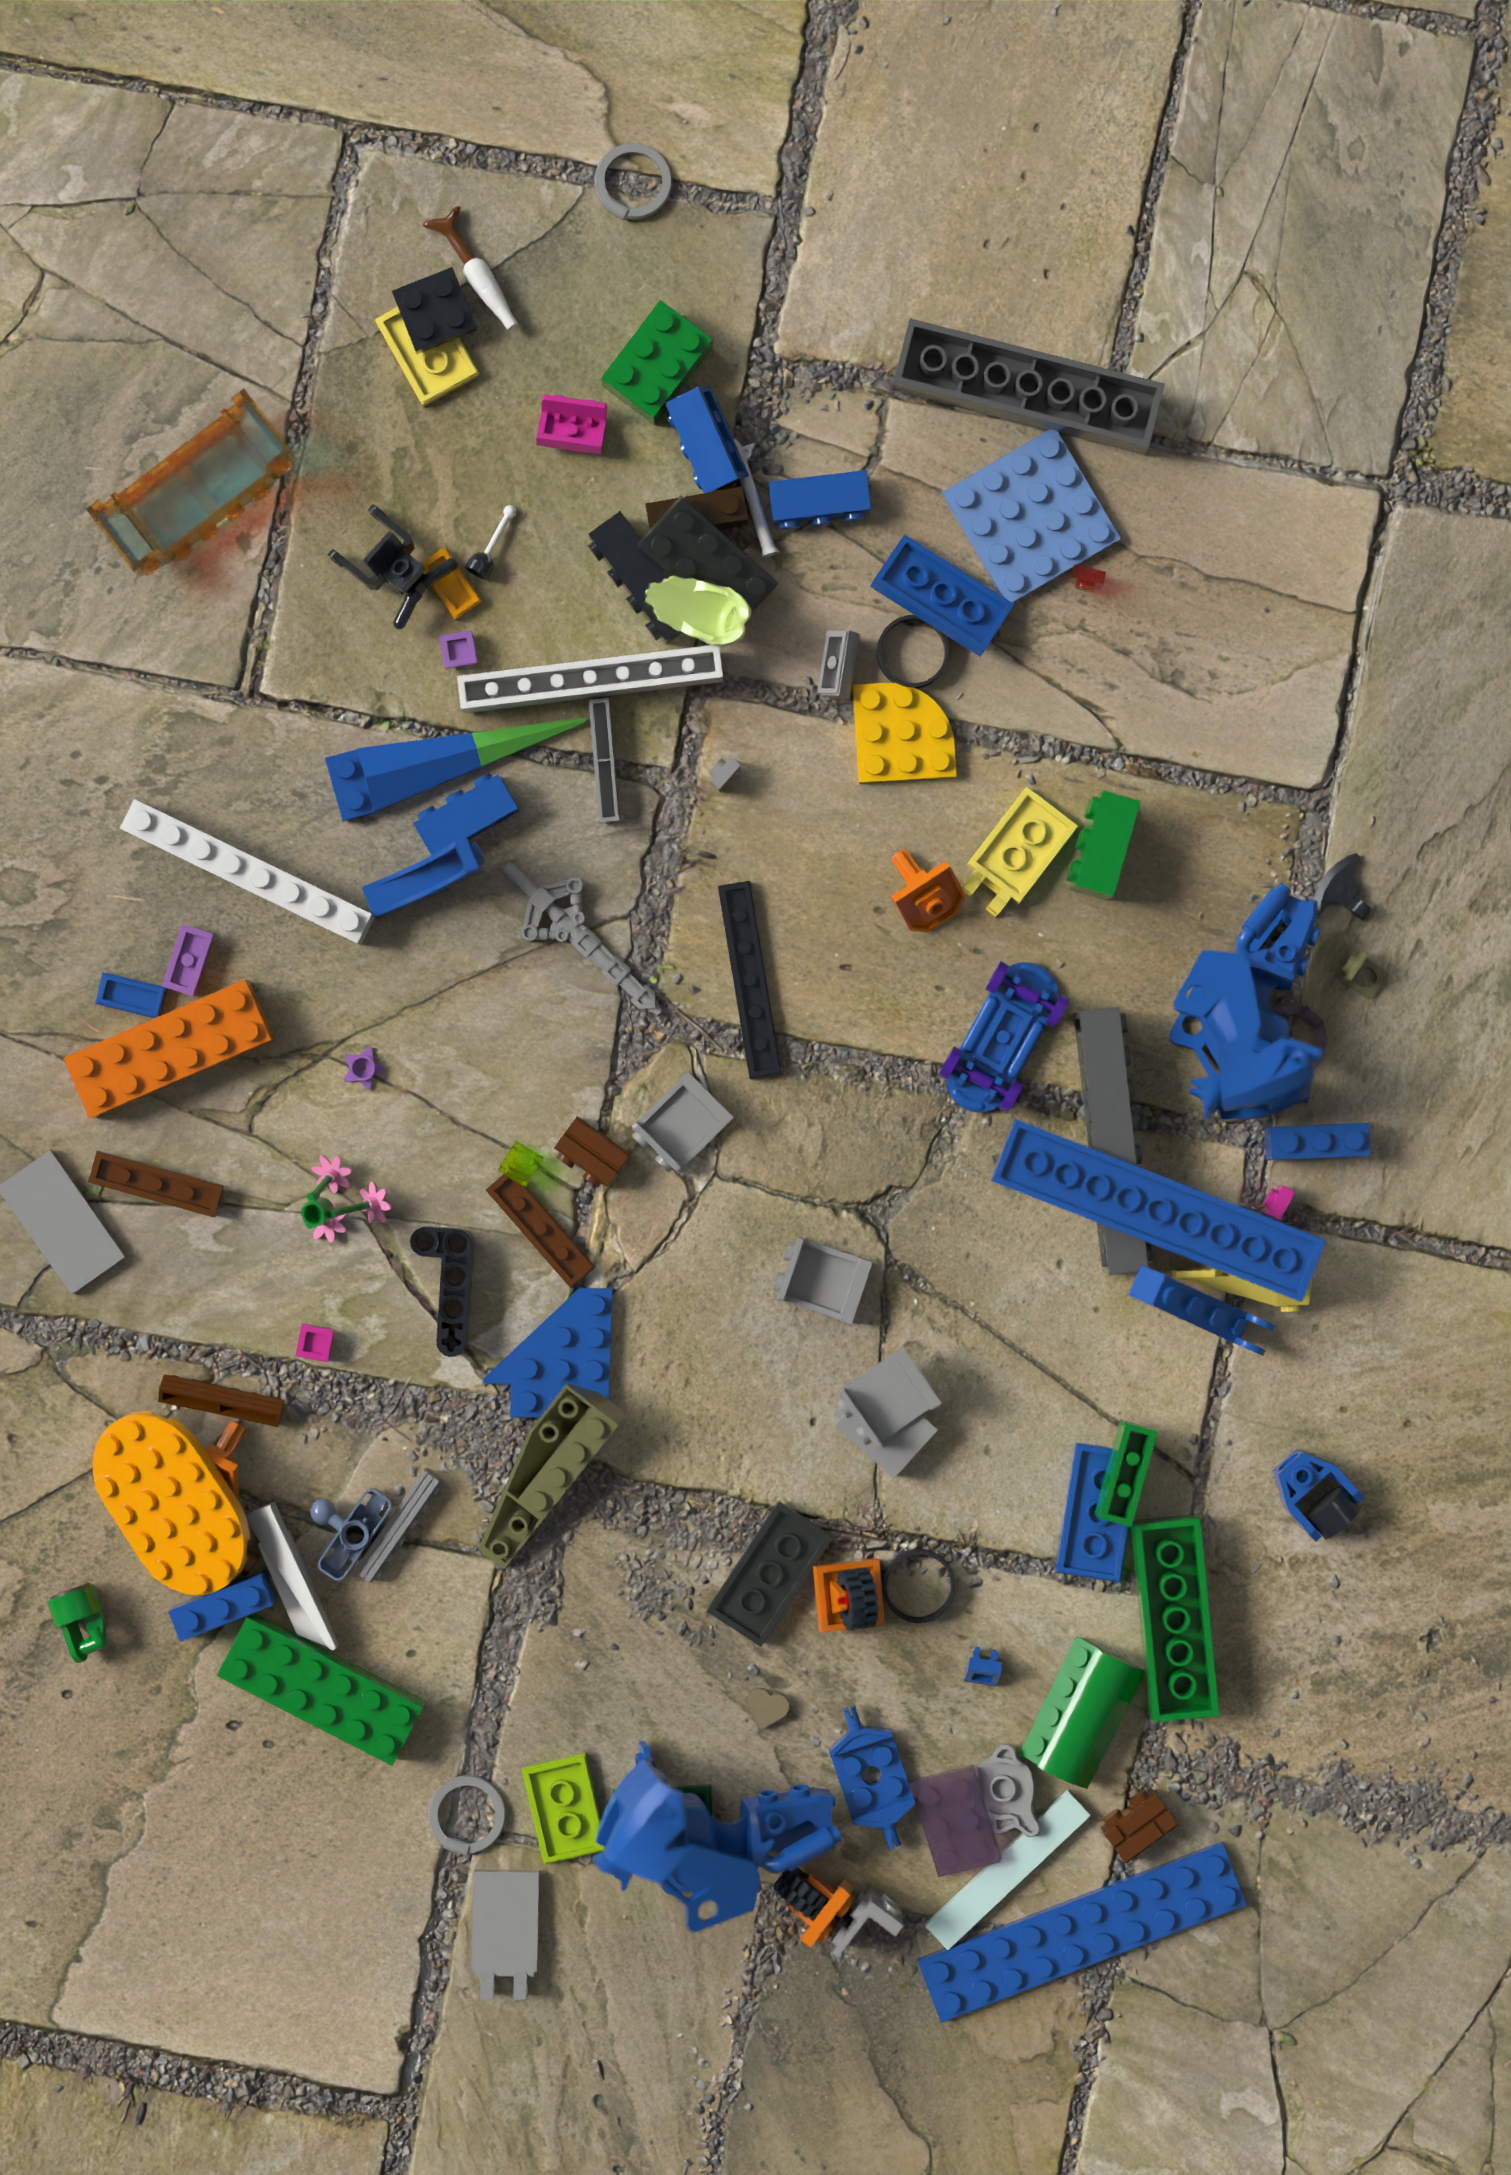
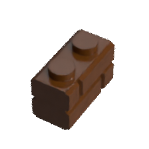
M579 1116L574 1119L554 1147L559 1152L556 1156L557 1159L571 1169L575 1164L586 1171L582 1177L597 1188H599L601 1183L608 1186L631 1155Z
M1153 1788L1148 1792L1143 1789L1134 1794L1129 1800L1131 1805L1121 1812L1119 1809L1111 1811L1103 1819L1105 1824L1100 1827L1126 1864L1179 1826Z

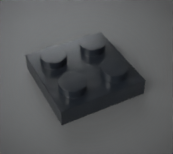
M453 267L392 290L416 354L478 331Z

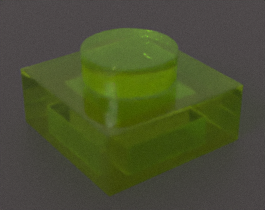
M515 1141L498 1171L526 1187L544 1157L520 1142Z

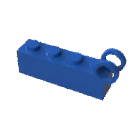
M1141 1265L1128 1294L1133 1298L1262 1356L1266 1352L1265 1349L1241 1339L1248 1322L1250 1321L1275 1332L1277 1327Z

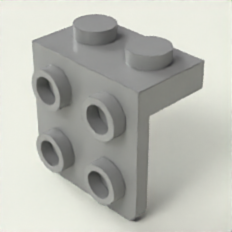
M871 1887L865 1893L860 1891L850 1905L852 1911L845 1920L840 1917L830 1932L832 1935L830 1940L832 1954L839 1957L868 1917L896 1936L904 1926L902 1912L898 1908L900 1903L890 1894L885 1892L881 1895Z

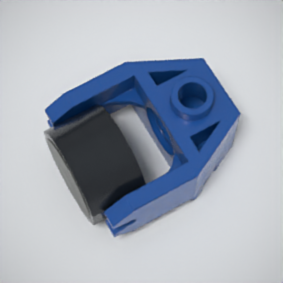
M1296 1449L1272 1470L1283 1507L1315 1542L1321 1537L1329 1539L1339 1533L1361 1510L1357 1503L1364 1499L1363 1495L1336 1465ZM1303 1470V1476L1300 1479H1296L1297 1472ZM1323 1478L1335 1480L1341 1485L1323 1496L1308 1511L1306 1516L1302 1514L1300 1499Z

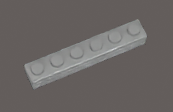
M609 698L589 700L599 823L620 822L610 700Z
M426 1468L422 1471L353 1572L369 1583L373 1579L378 1580L384 1571L381 1569L384 1562L389 1564L394 1557L393 1549L396 1545L400 1547L407 1538L404 1535L408 1528L412 1530L419 1521L416 1516L420 1511L424 1513L430 1503L427 1500L431 1495H437L442 1487L439 1485L442 1479Z

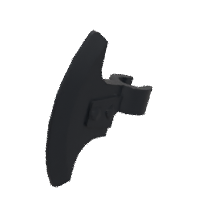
M1357 853L1337 862L1320 881L1313 898L1318 901L1317 916H1320L1330 904L1343 906L1362 921L1371 911L1370 906L1356 898L1362 887L1353 877V870L1360 861Z

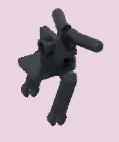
M372 504L368 509L370 514L390 530L363 560L374 576L368 578L334 549L327 555L340 568L343 567L370 590H379L386 582L388 584L391 583L400 594H407L393 620L394 627L401 630L406 626L425 590L430 589L434 583L455 571L458 567V562L454 558H449L424 574L423 572L426 568L423 564L410 556L415 549L410 535L391 521L376 505Z

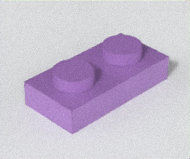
M182 924L162 986L195 997L215 934Z

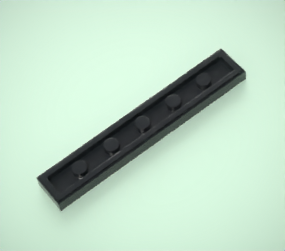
M750 881L719 885L718 891L749 1079L779 1075L782 1072Z

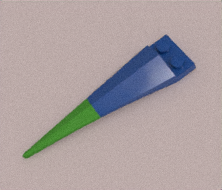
M577 718L363 747L325 757L342 822L375 814L477 768L584 724L587 719Z

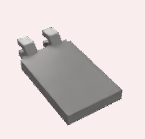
M474 1869L472 1971H475V1976H481L480 1999H494L495 1976H514L513 2000L527 1999L528 1977H534V1972L538 1971L540 1870Z

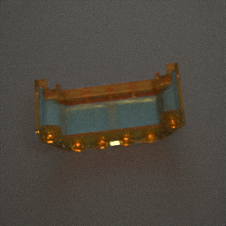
M242 389L231 398L235 404L227 410L224 408L220 411L222 416L119 494L116 492L110 495L111 498L105 503L98 499L86 508L123 559L139 577L143 575L149 576L160 567L171 563L175 559L181 561L193 551L192 546L201 539L207 541L216 535L219 531V525L227 519L231 522L240 517L245 512L244 506L252 500L258 502L265 498L271 492L269 487L275 484L281 475L293 466L292 462L296 459V456L245 389Z

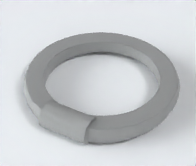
M638 143L619 145L607 152L597 166L595 189L599 200L603 204L602 207L622 220H638L655 214L664 206L671 193L672 175L670 168L662 155L649 146ZM638 154L645 156L655 163L661 173V190L658 196L646 206L628 208L610 197L606 190L605 175L608 168L616 159L624 155Z
M472 1775L457 1776L443 1783L434 1793L428 1809L430 1829L437 1841L443 1846V1849L465 1856L480 1852L491 1846L500 1836L506 1819L504 1800L497 1788L489 1781ZM460 1786L480 1788L489 1795L495 1806L496 1818L493 1828L484 1838L472 1843L448 1836L443 1831L439 1822L438 1811L442 1799L448 1792Z

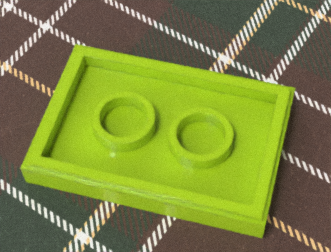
M586 1752L522 1767L543 1864L546 1865L605 1851L606 1847L596 1843L601 1815Z

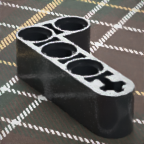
M420 1227L412 1233L410 1238V1247L413 1252L423 1257L442 1258L437 1348L444 1356L455 1357L466 1349L469 1339L474 1237L468 1230L463 1228ZM428 1232L434 1237L432 1249L423 1250L419 1247L417 1239L420 1233ZM461 1234L466 1238L467 1248L463 1252H455L451 1248L450 1239L453 1235ZM452 1267H459L464 1271L465 1280L461 1285H455L449 1281L448 1272ZM449 1300H458L462 1304L463 1313L460 1317H451L446 1312V1304ZM444 1322L449 1324L463 1323V1328H455V1339L461 1340V1344L456 1345L454 1350L450 1349L448 1343H444V1339L448 1338L451 1334V1326L444 1327Z

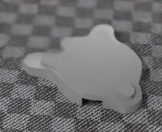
M1002 1743L996 1748L994 1754L983 1760L974 1771L970 1784L971 1800L968 1807L959 1816L958 1823L963 1829L971 1830L984 1819H990L993 1824V1831L996 1834H1003L1016 1828L1028 1837H1035L1040 1833L1041 1824L1035 1816L1033 1809V1800L1036 1794L1034 1775L1029 1766L1018 1756L1016 1748L1009 1743Z

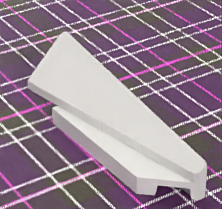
M275 1501L246 1513L247 1522L260 1541L258 1547L296 1634L325 1645L331 1650L337 1649L339 1646L337 1638L290 1530L287 1531Z

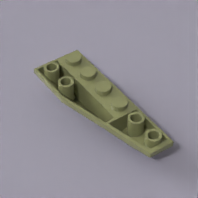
M567 1382L528 1432L478 1550L505 1569L617 1428L626 1413L601 1393Z

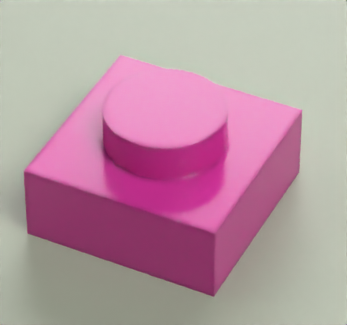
M1278 1185L1277 1189L1271 1188L1263 1202V1205L1267 1207L1263 1214L1280 1221L1295 1191L1284 1185Z
M302 1323L295 1356L329 1362L335 1329Z

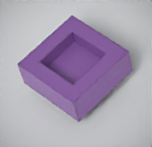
M472 630L439 636L446 670L478 664Z

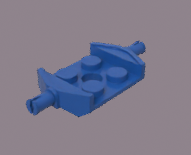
M852 1705L850 1709L853 1716L850 1715L848 1707L842 1709L849 1727L847 1728L848 1732L834 1743L829 1749V1754L832 1758L853 1825L881 1828L884 1832L888 1849L894 1848L892 1838H894L896 1847L902 1845L895 1827L896 1822L915 1805V1800L891 1729L864 1726L860 1721L856 1705ZM869 1766L877 1767L881 1771L880 1779L875 1783L866 1782L862 1777L865 1768Z

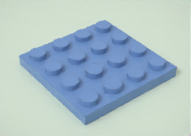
M1049 429L943 491L941 494L998 592L1012 603L1107 549L1121 539L1058 431Z

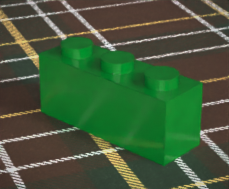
M1120 1419L1094 1513L1098 1518L1132 1527L1158 1433L1157 1430Z

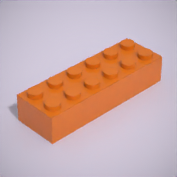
M245 979L68 1055L63 1059L88 1117L98 1118L276 1041L251 981Z

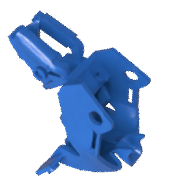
M1282 883L1276 889L1271 888L1243 923V930L1237 938L1235 953L1201 951L1173 1003L1175 1011L1180 1014L1170 1031L1169 1039L1174 1045L1194 1050L1208 1077L1191 1079V1084L1198 1088H1190L1189 1092L1201 1099L1204 1116L1207 1120L1216 1111L1221 1121L1257 1119L1278 1113L1294 1104H1300V1102L1308 1104L1310 1098V1090L1314 1078L1313 1061H1319L1322 1050L1292 1039L1288 1040L1289 1024L1285 1018L1272 1012L1269 1005V995L1273 989L1291 991L1296 975H1304L1309 961V957L1304 956L1308 945L1315 946L1321 929L1315 927L1318 901L1310 898L1309 902L1291 897L1289 896L1291 890ZM1283 920L1287 926L1285 931L1269 951L1268 949L1260 950ZM1192 988V990H1191V992H1190V994H1189V996H1188V998H1187V997H1186V993H1187V991H1188L1189 989ZM1196 1017L1200 1020L1202 1029L1198 1034L1189 1035L1184 1032L1182 1023L1186 1018ZM1205 1043L1219 1066V1074H1216L1202 1050Z
M640 1741V1753L635 1754L636 1766L623 1779L612 1795L598 1828L596 1843L606 1847V1849L592 1857V1859L602 1872L614 1875L615 1879H620L622 1890L627 1889L633 1874L660 1884L665 1893L672 1894L686 1906V1926L690 1932L696 1933L754 1911L760 1884V1874L757 1870L759 1866L770 1873H781L788 1869L793 1871L834 1849L835 1844L842 1841V1837L835 1825H832L831 1807L836 1805L834 1795L829 1789L809 1787L806 1784L793 1785L788 1792L778 1793L775 1790H764L758 1793V1797L741 1798L739 1820L731 1823L720 1822L710 1816L706 1806L697 1795L692 1793L682 1794L680 1790H674L670 1787L665 1775L657 1769L647 1743ZM773 1851H776L777 1854L782 1852V1854L777 1856L768 1855ZM690 1891L693 1894L687 1897L682 1892ZM707 1901L715 1902L717 1906L715 1914L708 1919L700 1918L699 1908Z

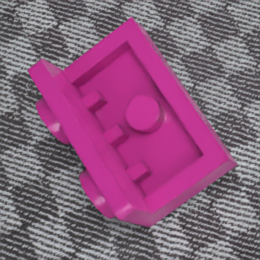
M544 394L542 397L536 445L601 455L607 424L608 405L595 400L567 398L562 395Z

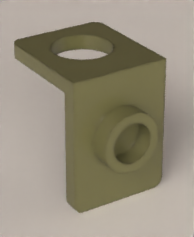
M1366 951L1358 952L1356 955L1351 954L1341 968L1344 974L1340 980L1366 998L1372 999L1387 978L1388 972L1367 959L1369 953ZM1369 968L1375 973L1376 980L1371 987H1363L1358 983L1357 975L1360 970Z

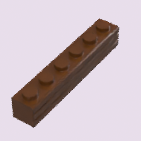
M164 1374L159 1387L158 1402L273 1427H279L283 1415L284 1400L274 1396L268 1397L259 1395L256 1392L250 1393L240 1391L237 1388H226L217 1384H208L195 1379L189 1380L176 1375L170 1376Z

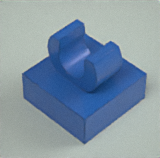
M975 1647L965 1669L964 1681L996 1687L1002 1670V1662H997V1650L993 1649L990 1660L980 1658V1647Z

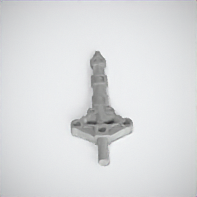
M511 861L503 868L502 871L530 897L527 902L524 923L520 932L521 937L525 941L557 939L559 942H565L568 939L583 956L589 957L602 969L601 973L615 986L619 984L633 997L630 1001L639 1009H647L649 1012L657 1016L662 1009L659 1007V1002L655 999V992L647 984L642 986L629 973L631 969L618 956L614 957L601 944L602 941L582 924L585 921L581 908V903H583L581 893L583 883L578 877H571L568 880L537 887ZM569 895L570 904L573 906L563 910L554 901ZM544 911L553 921L550 930L538 927Z

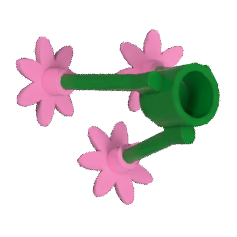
M321 1155L319 1159L322 1166H313L311 1170L322 1176L317 1181L318 1186L315 1190L307 1194L308 1202L304 1204L301 1210L302 1219L306 1223L305 1226L308 1229L317 1227L313 1234L314 1239L320 1238L325 1233L327 1240L333 1243L335 1240L334 1230L342 1233L346 1232V1227L338 1221L346 1214L361 1210L368 1211L369 1223L374 1222L376 1216L380 1222L384 1223L386 1221L384 1211L390 1210L392 1206L390 1203L382 1201L387 1195V1189L378 1191L374 1181L370 1182L369 1191L360 1189V1194L364 1198L362 1203L335 1209L333 1200L320 1197V1194L328 1184L334 1194L338 1191V1184L349 1188L350 1182L344 1176L352 1172V1169L349 1167L339 1168L341 1164L340 1156H336L330 1162L325 1155Z

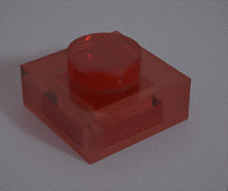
M1074 564L1068 582L1074 583L1075 588L1078 590L1094 592L1095 588L1101 589L1103 586L1106 571Z

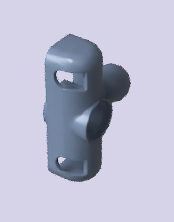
M376 1488L367 1489L346 1520L336 1513L334 1504L328 1499H319L312 1504L310 1509L312 1519L320 1525L330 1524L338 1530L318 1561L320 1571L336 1581L345 1578L391 1510L393 1503L387 1494ZM366 1494H371L372 1496L367 1504H361ZM387 1505L388 1510L386 1511L384 1516L381 1517L379 1514L384 1508V1506ZM357 1525L363 1529L364 1539L362 1541L355 1542L349 1538L348 1528L350 1526ZM330 1548L336 1549L329 1560L324 1558ZM350 1559V1560L352 1561V1563H351V1565L349 1566V1568L347 1569V1571L345 1572V1571L343 1570V1567L345 1566V1564L347 1563V1561Z

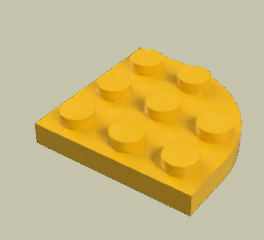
M897 683L852 685L858 784L956 778L955 744L952 728L943 710L931 697L914 687H905Z

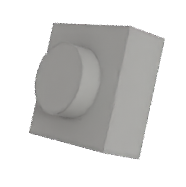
M730 757L726 762L721 758L709 772L713 776L709 781L710 785L720 792L741 769V764L733 757Z

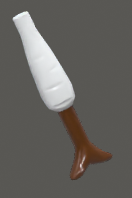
M459 206L453 208L446 218L425 221L423 227L435 230L448 239L464 264L463 273L466 280L484 303L502 321L506 329L510 331L517 327L518 322L511 313L491 269L484 260L475 258L457 231V221L461 208Z

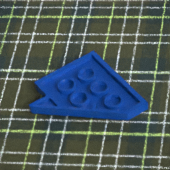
M580 1287L483 1378V1383L511 1384L510 1417L540 1418L567 1382L599 1392L609 1399L613 1288Z

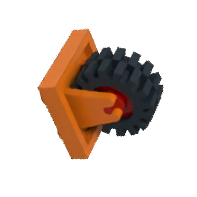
M870 1558L813 1566L819 1632L854 1630L885 1625L879 1559Z
M799 1868L793 1871L789 1869L784 1871L773 1885L778 1895L788 1903L787 1908L809 1925L800 1940L810 1948L815 1941H818L820 1944L823 1943L836 1924L832 1921L833 1917L836 1914L842 1917L855 1899V1896L851 1894L855 1885L848 1879L844 1878L835 1890L813 1873L808 1875Z

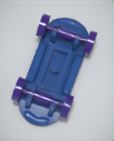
M1002 961L999 962L985 990L990 992L960 1048L955 1046L952 1048L938 1074L947 1079L950 1096L963 1109L972 1112H986L999 1106L1000 1109L1008 1113L1023 1086V1083L1017 1081V1078L1046 1025L1049 1024L1055 1027L1069 1003L1070 998L1062 994L1058 997L1057 984L1050 972L1042 966L1031 962H1020L1011 966Z

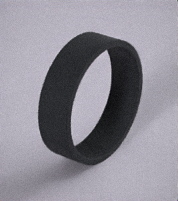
M906 615L892 621L882 632L877 645V661L882 673L889 681L905 687L918 689L930 685L940 677L948 662L949 643L945 634L932 627L938 633L944 645L945 655L940 670L930 679L919 683H908L895 678L886 669L881 656V645L885 635L894 626L907 621H918L929 625L915 615Z
M910 1549L904 1551L888 1564L884 1572L882 1587L885 1600L889 1608L903 1620L912 1623L933 1621L943 1615L953 1601L955 1595L953 1573L946 1561L930 1550ZM908 1556H930L938 1560L948 1571L950 1577L949 1596L943 1606L930 1615L922 1617L906 1615L900 1612L888 1597L887 1580L889 1574L899 1561Z

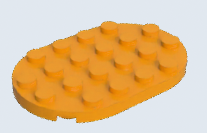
M153 1411L133 1412L112 1423L102 1433L94 1450L93 1476L95 1488L140 1561L153 1578L167 1587L184 1594L206 1595L225 1587L240 1574L247 1562L248 1556H246L247 1541L250 1539V1531L246 1515L239 1501L202 1444L182 1423L172 1417L166 1419L154 1415Z

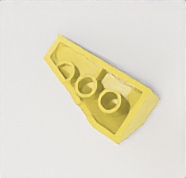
M1215 1268L1172 1270L1173 1277L1270 1305L1280 1306V1312L1300 1311V1305H1309L1312 1278L1303 1301L1299 1302Z

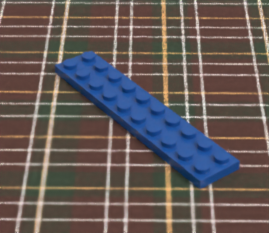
M1017 1119L1013 1121L990 1180L1299 1302H1302L1326 1242V1240Z
M1222 1841L958 1942L949 1950L943 1948L919 1957L917 1961L942 2023L1246 1905L1225 1847Z

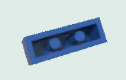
M710 385L696 387L665 403L668 409V421L678 432L681 439V451L691 462L694 469L693 478L699 489L703 490L704 493L719 491L749 476Z
M866 470L768 482L773 526H780V530L797 529L800 527L799 523L812 522L813 526H825L832 524V519L845 518V522H857L864 520V515H870L871 512Z
M491 773L486 774L474 782L475 788L466 793L462 789L445 798L447 804L437 810L434 806H431L417 814L419 820L413 824L431 856L459 839L467 837L470 840L520 811L499 774L492 777Z
M1369 1123L1264 1127L1265 1154L1268 1160L1370 1156Z
M263 1570L230 1583L216 1592L200 1595L175 1605L168 1613L179 1641L182 1642L270 1607L277 1601L267 1572Z

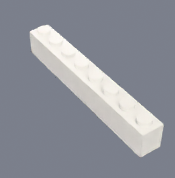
M709 645L457 676L461 710L463 713L718 683L723 682L719 645Z
M135 799L120 829L357 944L362 945L374 920L373 914Z

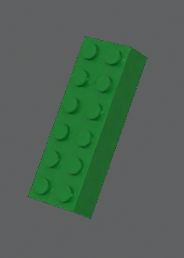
M1196 1514L1133 1520L1131 1535L1149 1716L1153 1722L1219 1716L1200 1518Z
M256 1613L246 1617L216 1675L391 1766L394 1765L426 1702L418 1696Z

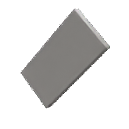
M49 1150L0 1184V1194L71 1295L127 1257L53 1150Z

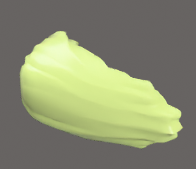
M671 576L668 579H664L662 583H650L649 589L646 590V602L652 605L654 608L653 612L657 615L658 620L668 624L677 631L698 638L708 644L719 646L732 644L741 640L745 635L746 628L744 624L751 617V608L740 594L729 587L717 586L693 578L683 579Z

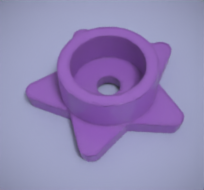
M367 1047L360 1055L347 1053L344 1056L349 1065V1070L344 1078L345 1082L359 1081L366 1089H371L373 1076L385 1070V1066L374 1061L371 1047ZM361 1065L366 1066L365 1071L360 1070Z

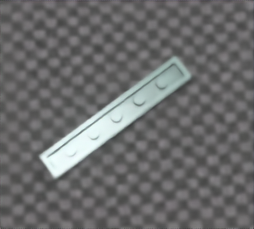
M1066 1790L1037 1818L1041 1824V1830L1037 1836L1028 1837L1023 1833L1019 1834L925 1923V1927L949 1950L1091 1816L1090 1813Z

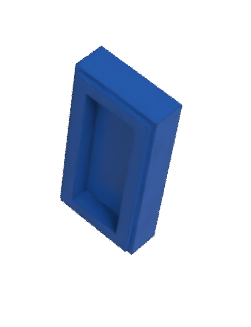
M103 972L95 1004L156 1018L162 1015L168 988Z

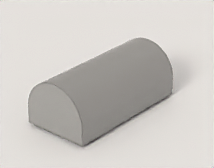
M827 630L817 695L832 699L850 700L860 639L859 633Z

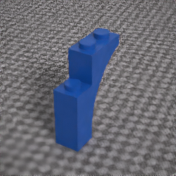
M464 837L414 865L363 886L362 890L374 918L379 919L450 890L449 886L483 873L481 864L486 863L479 844L477 845L476 842L471 843L467 837Z

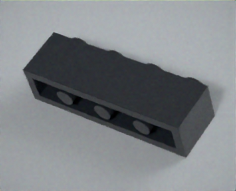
M619 511L588 534L591 543L587 546L598 561L604 559L611 569L607 571V574L616 587L619 588L623 585L630 596L626 600L634 612L639 614L642 611L649 622L645 624V627L655 641L661 638L667 644L683 632L677 631L668 624L658 620L657 615L653 612L654 608L646 602V590L649 589L650 583H662L664 579H668V576L653 559L638 547L637 543L641 539L621 511Z

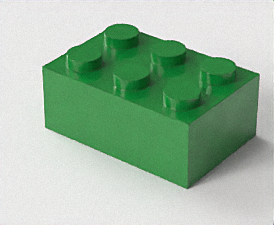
M659 300L601 377L602 387L655 425L667 409L665 403L678 395L712 350L713 339L663 301Z
M1102 790L1096 797L1093 796L1092 799H1089L1084 818L1089 819L1088 826L1083 828V831L1080 830L1075 846L1076 850H1080L1078 860L1071 862L1066 881L1071 882L1069 890L1103 900L1114 897L1141 803L1140 800Z

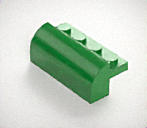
M1077 1636L1019 1754L1037 1764V1767L1067 1783L1088 1789L1146 1671L1126 1659L1108 1653L1084 1638Z

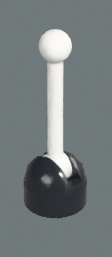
M512 505L504 508V517L485 551L473 554L464 567L469 573L482 580H488L491 575L493 560L490 554L509 519L516 515V508Z

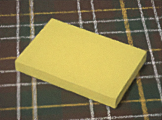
M398 307L375 319L377 326L423 407L480 376L460 338L416 354Z

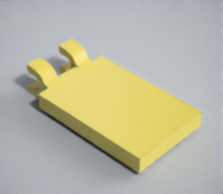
M1026 786L966 864L973 872L961 887L964 894L970 898L981 883L997 895L985 910L993 917H996L1010 899L1019 904L1078 825Z

